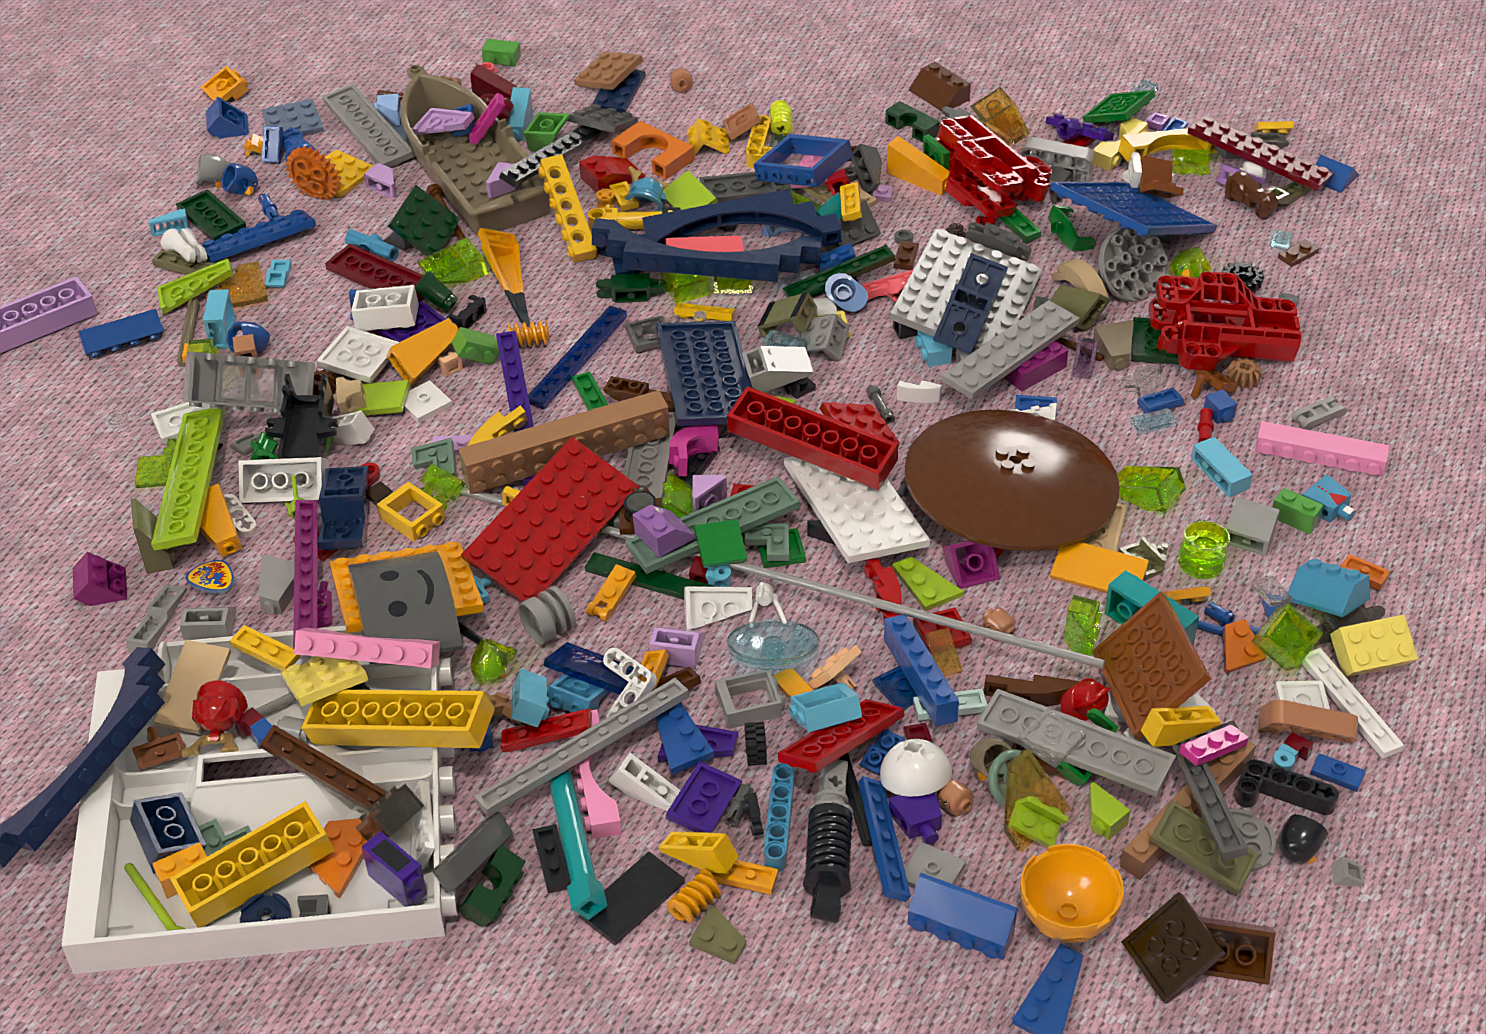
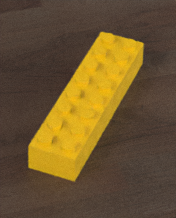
M342 690L312 702L301 729L313 745L480 748L495 707L484 691Z

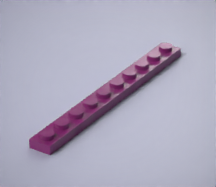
M312 500L295 501L293 649H295L296 630L302 628L317 629V501Z

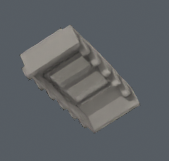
M187 351L183 401L189 402V406L202 407V403L210 404V408L223 409V405H231L232 410H243L244 407H252L251 411L264 412V408H270L272 413H280L284 396L282 386L285 385V374L290 375L296 395H312L315 363Z

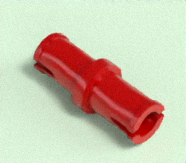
M1202 408L1200 410V422L1197 424L1199 432L1198 443L1212 437L1214 424L1212 422L1213 411L1210 408Z

